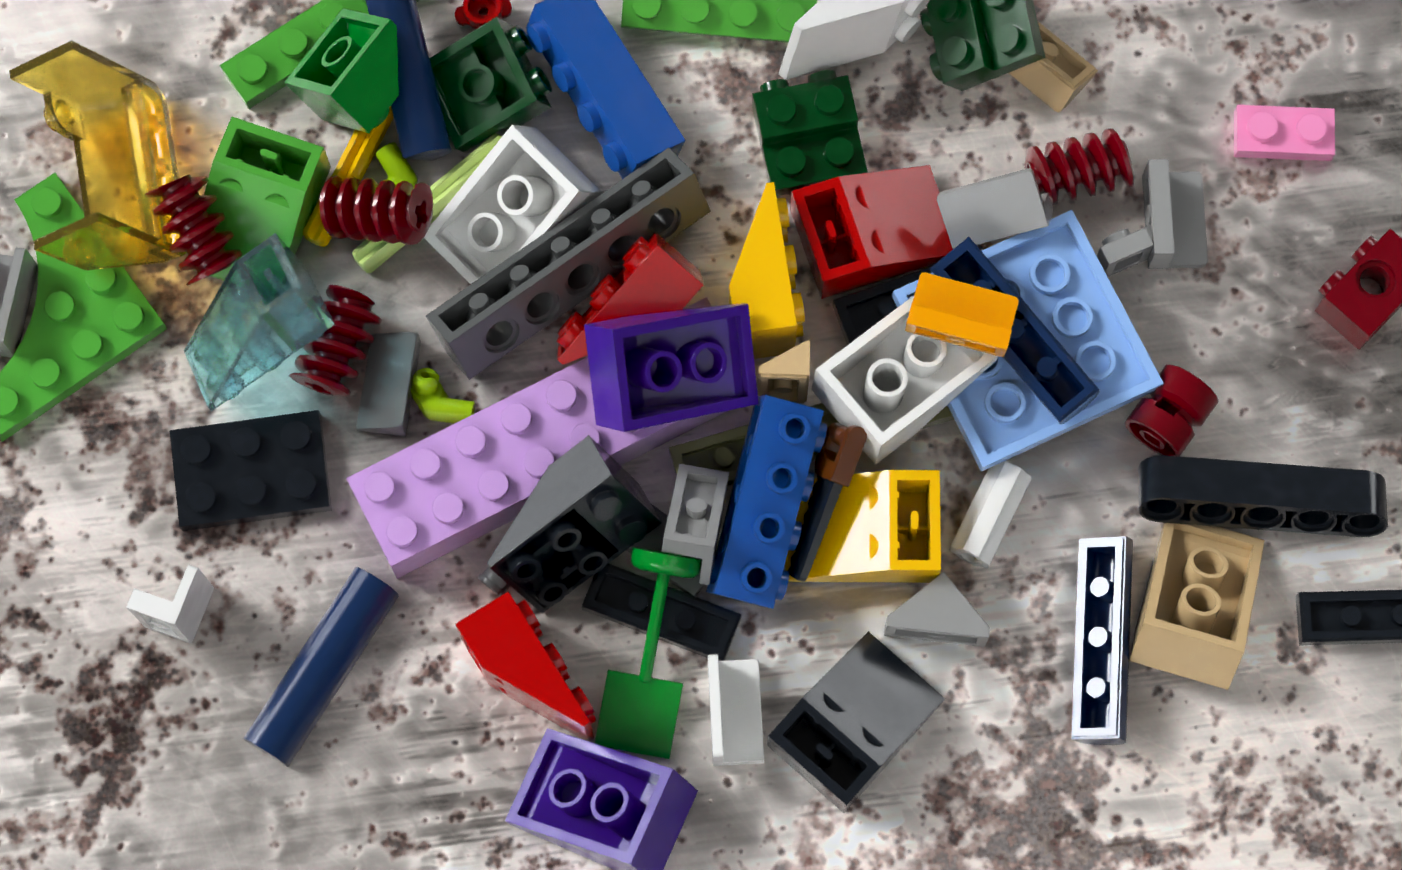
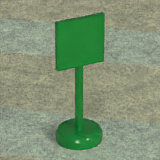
M632 547V565L640 570L657 573L639 675L608 669L595 744L611 749L670 759L683 683L652 678L670 576L682 578L697 577L701 571L702 559Z

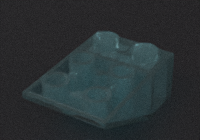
M275 233L235 261L185 347L184 353L207 407L213 411L226 401L238 396L244 388L265 373L276 369L285 359L306 344L317 340L335 323L308 269Z

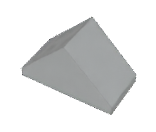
M944 572L889 614L884 630V636L985 647L990 633L988 624Z

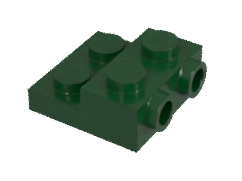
M929 0L926 5L927 8L920 12L922 26L926 33L933 37L936 52L931 54L929 59L933 74L943 84L960 91H965L1046 58L1033 0Z
M495 17L430 58L446 129L456 150L465 152L503 128L508 130L511 125L522 126L552 108L546 97L547 94L552 92L551 83L540 67H532L526 53L532 50V46L527 34L519 25L513 27L508 22Z
M822 70L808 76V83L789 86L787 80L776 79L762 84L760 92L752 93V110L768 183L774 182L776 196L790 194L793 190L838 176L868 173L858 131V116L848 75L837 77L836 72L833 70Z

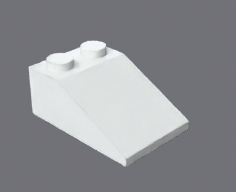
M820 0L794 24L779 75L785 80L884 53L897 40L905 43L919 28L921 20L917 17L929 0Z
M511 125L431 224L424 238L472 284L603 192L537 128Z
M914 296L816 368L811 390L840 424L847 427L857 425L865 430L867 439L863 451L875 465L913 437L998 358L996 355L906 332L905 327Z

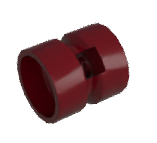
M1165 365L1159 374L1164 384L1150 393L1151 398H1142L1126 419L1125 425L1139 442L1159 455L1181 456L1195 436L1192 426H1202L1219 400L1213 390L1191 372L1175 365Z

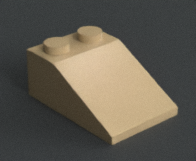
M1163 523L1135 629L1129 661L1228 690L1245 651L1265 540L1221 527Z

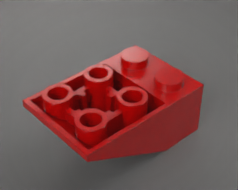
M930 165L838 176L792 191L790 211L821 299L936 264L953 250L937 202V196L940 192Z
M656 232L648 241L640 236L622 257L625 261L622 271L615 278L607 274L591 292L590 297L592 300L589 303L591 306L583 315L575 311L557 332L559 338L556 341L558 343L557 360L564 365L588 355L584 324L633 315L682 310L704 285L700 270Z
M508 591L455 624L463 644L489 686L577 737L589 742L595 739L591 724L597 721L593 714L595 711L579 686L573 690L569 689L565 682L570 678L566 671L568 668L553 643L551 642L545 647L542 646L538 639L543 636L539 628L541 625L525 599L516 604Z

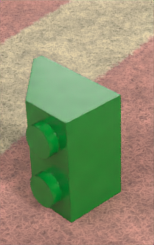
M343 8L284 83L322 120L370 133L373 128L384 122L389 114V107L399 96L397 25L388 18Z

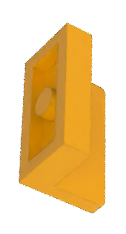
M923 272L919 276L905 331L1004 357L1012 333L1011 329L1019 300L1016 296Z

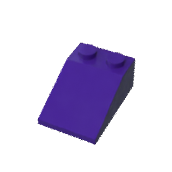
M746 303L633 315L584 324L597 426L626 432L759 404L749 306Z
M547 728L505 821L512 826L613 870H664L698 790L672 768Z

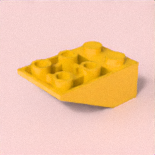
M774 182L766 183L729 284V305L746 303L749 306L754 359L778 356L795 347L796 337L803 336L802 322H805L801 292L792 293L791 291L796 289L795 275L797 274V264L794 246H784V243H788L787 227H790L787 201L785 197H776Z
M883 470L853 474L849 487H842L805 582L930 583L938 577L941 572L940 470ZM801 501L796 521L802 522V525L804 524V514L809 509L808 501ZM788 550L785 562L786 571L791 566V557L796 550ZM789 576V581H788V582H802V581L796 580L795 578Z

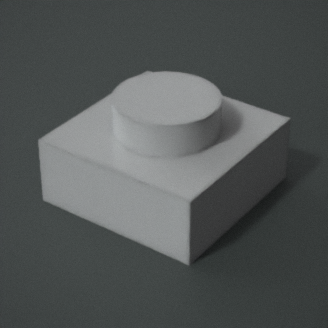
M1146 228L1130 233L1129 229H1123L1109 235L1102 241L1103 246L1100 247L1097 258L1107 277L1146 261L1154 244Z

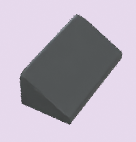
M413 332L371 334L374 340L369 346L356 430L406 437L412 403V378L417 371L421 346L419 334Z

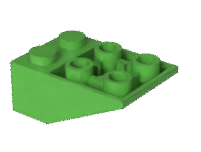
M233 116L231 117L214 157L204 195H216L217 198L207 209V212L224 213L226 217L215 228L216 232L232 231L234 235L224 246V249H240L242 255L232 266L210 275L211 277L278 299L303 238V229L316 206L331 169L324 147Z

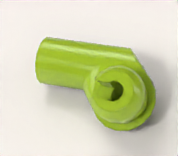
M396 142L389 143L376 152V158L388 175L387 180L394 182L395 186L401 181H408L414 188L418 183L417 175L408 161L404 159Z
M422 368L414 373L411 396L424 417L431 421L455 424L474 414L475 402L449 398L439 382L440 376L435 370Z

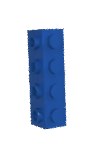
M544 0L535 4L526 26L528 40L533 49L538 53H542L552 68L553 79L558 88L564 93L567 92L577 107V114L582 126L588 132H593L602 146L603 156L609 168L614 172H618L621 178L624 179L668 147L678 156L686 141L597 2L595 0Z
M769 395L758 396L759 404L753 406L714 558L710 584L707 586L706 592L774 609L775 601H781L787 590L789 571L783 569L788 550L794 551L800 539L802 522L796 521L801 501H808L813 488L814 473L809 472L813 452L819 453L823 447L827 424L821 422L824 410Z

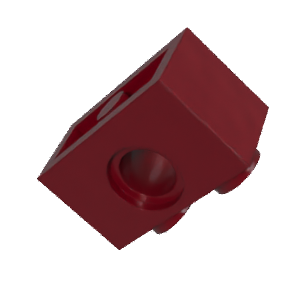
M1389 229L1378 241L1372 235L1368 237L1351 256L1357 263L1346 274L1339 269L1335 271L1318 290L1324 297L1315 312L1358 350L1402 307V238L1392 229ZM1370 278L1376 281L1381 288L1382 294L1374 295L1366 292L1361 286L1360 279Z

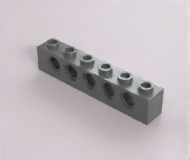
M668 147L426 315V318L446 353L469 380L588 298L594 288L607 274L615 278L624 268L623 264L625 261L622 257L640 236L648 241L656 232L668 242L710 213L711 210L695 173Z

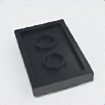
M319 410L170 430L179 527L182 531L332 511L322 419Z

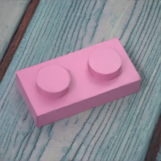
M1237 105L1234 110V157L1332 161L1335 156V109Z

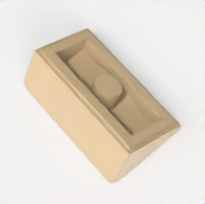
M1038 22L1046 58L1009 72V74L1059 113L1088 84L1098 70Z
M805 341L759 366L758 396L769 395L795 403L807 402L810 377V341Z

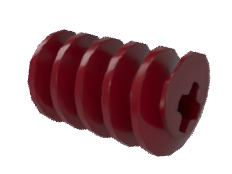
M1112 128L1104 129L1101 141L1094 133H1087L1083 137L1082 146L1075 137L1066 138L1063 150L1057 142H1048L1045 146L1044 155L1037 146L1028 147L1026 151L1025 169L1030 168L1033 170L1040 194L1048 193L1052 205L1058 204L1059 189L1063 188L1071 201L1077 200V189L1080 184L1084 185L1089 196L1096 195L1098 180L1103 181L1109 192L1115 191L1116 176L1121 175L1128 188L1134 186L1133 167L1128 148L1124 140H1121L1118 133Z
M190 174L145 193L146 198L162 197L163 199L153 209L154 216H171V219L162 227V233L179 234L180 236L170 246L171 253H188V256L178 265L179 270H196L197 274L186 285H190L232 266L242 255L240 249H224V246L234 236L232 231L216 232L215 230L226 218L224 213L207 212V209L217 200L216 195H199L198 193L209 181L207 176L191 177Z
M336 175L330 177L325 182L320 193L319 207L324 229L330 236L336 239L348 237L358 241L366 239L371 242L385 241L391 244L401 242L406 245L418 244L425 237L430 227L434 203L430 186L422 182L416 184L413 188L412 184L408 181H401L395 186L394 182L386 179L378 184L374 179L366 178L360 183L359 179L355 177H348L342 181V178Z
M329 285L326 289V294L331 301H323L318 307L319 314L324 319H315L310 325L311 331L316 337H307L302 344L303 349L308 355H299L294 362L295 367L301 373H291L288 376L297 383L325 395L349 396L351 391L340 380L342 377L354 379L358 377L359 373L348 362L350 359L360 361L366 359V354L356 347L357 341L373 343L374 337L364 329V325H380L382 319L371 311L375 303L369 297L347 287Z

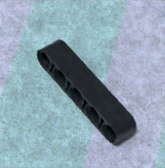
M1166 455L1146 458L1139 465V513L1149 521L1349 537L1376 536L1384 532L1388 527L1385 478L1373 471Z

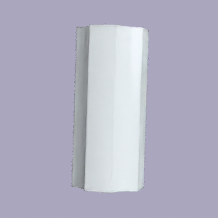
M1008 461L989 468L949 551L974 566L988 569L1028 488L1032 476Z

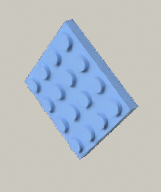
M1073 210L1052 218L1049 226L1017 234L982 250L983 254L1099 388L1100 392L1082 411L1060 425L1004 357L998 356L991 366L947 405L981 472L1142 398L1164 384ZM918 280L893 291L892 298L897 308L915 295Z

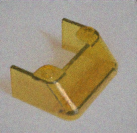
M72 40L9 70L11 80L43 94L45 106L43 114L46 123L53 131L74 142L85 216L78 221L34 240V250L87 271L167 263L187 254V252L171 253L170 246L180 236L179 234H163L161 231L162 227L171 219V216H154L152 212L163 200L162 197L146 198L145 193L179 178L168 105L160 88L150 79Z

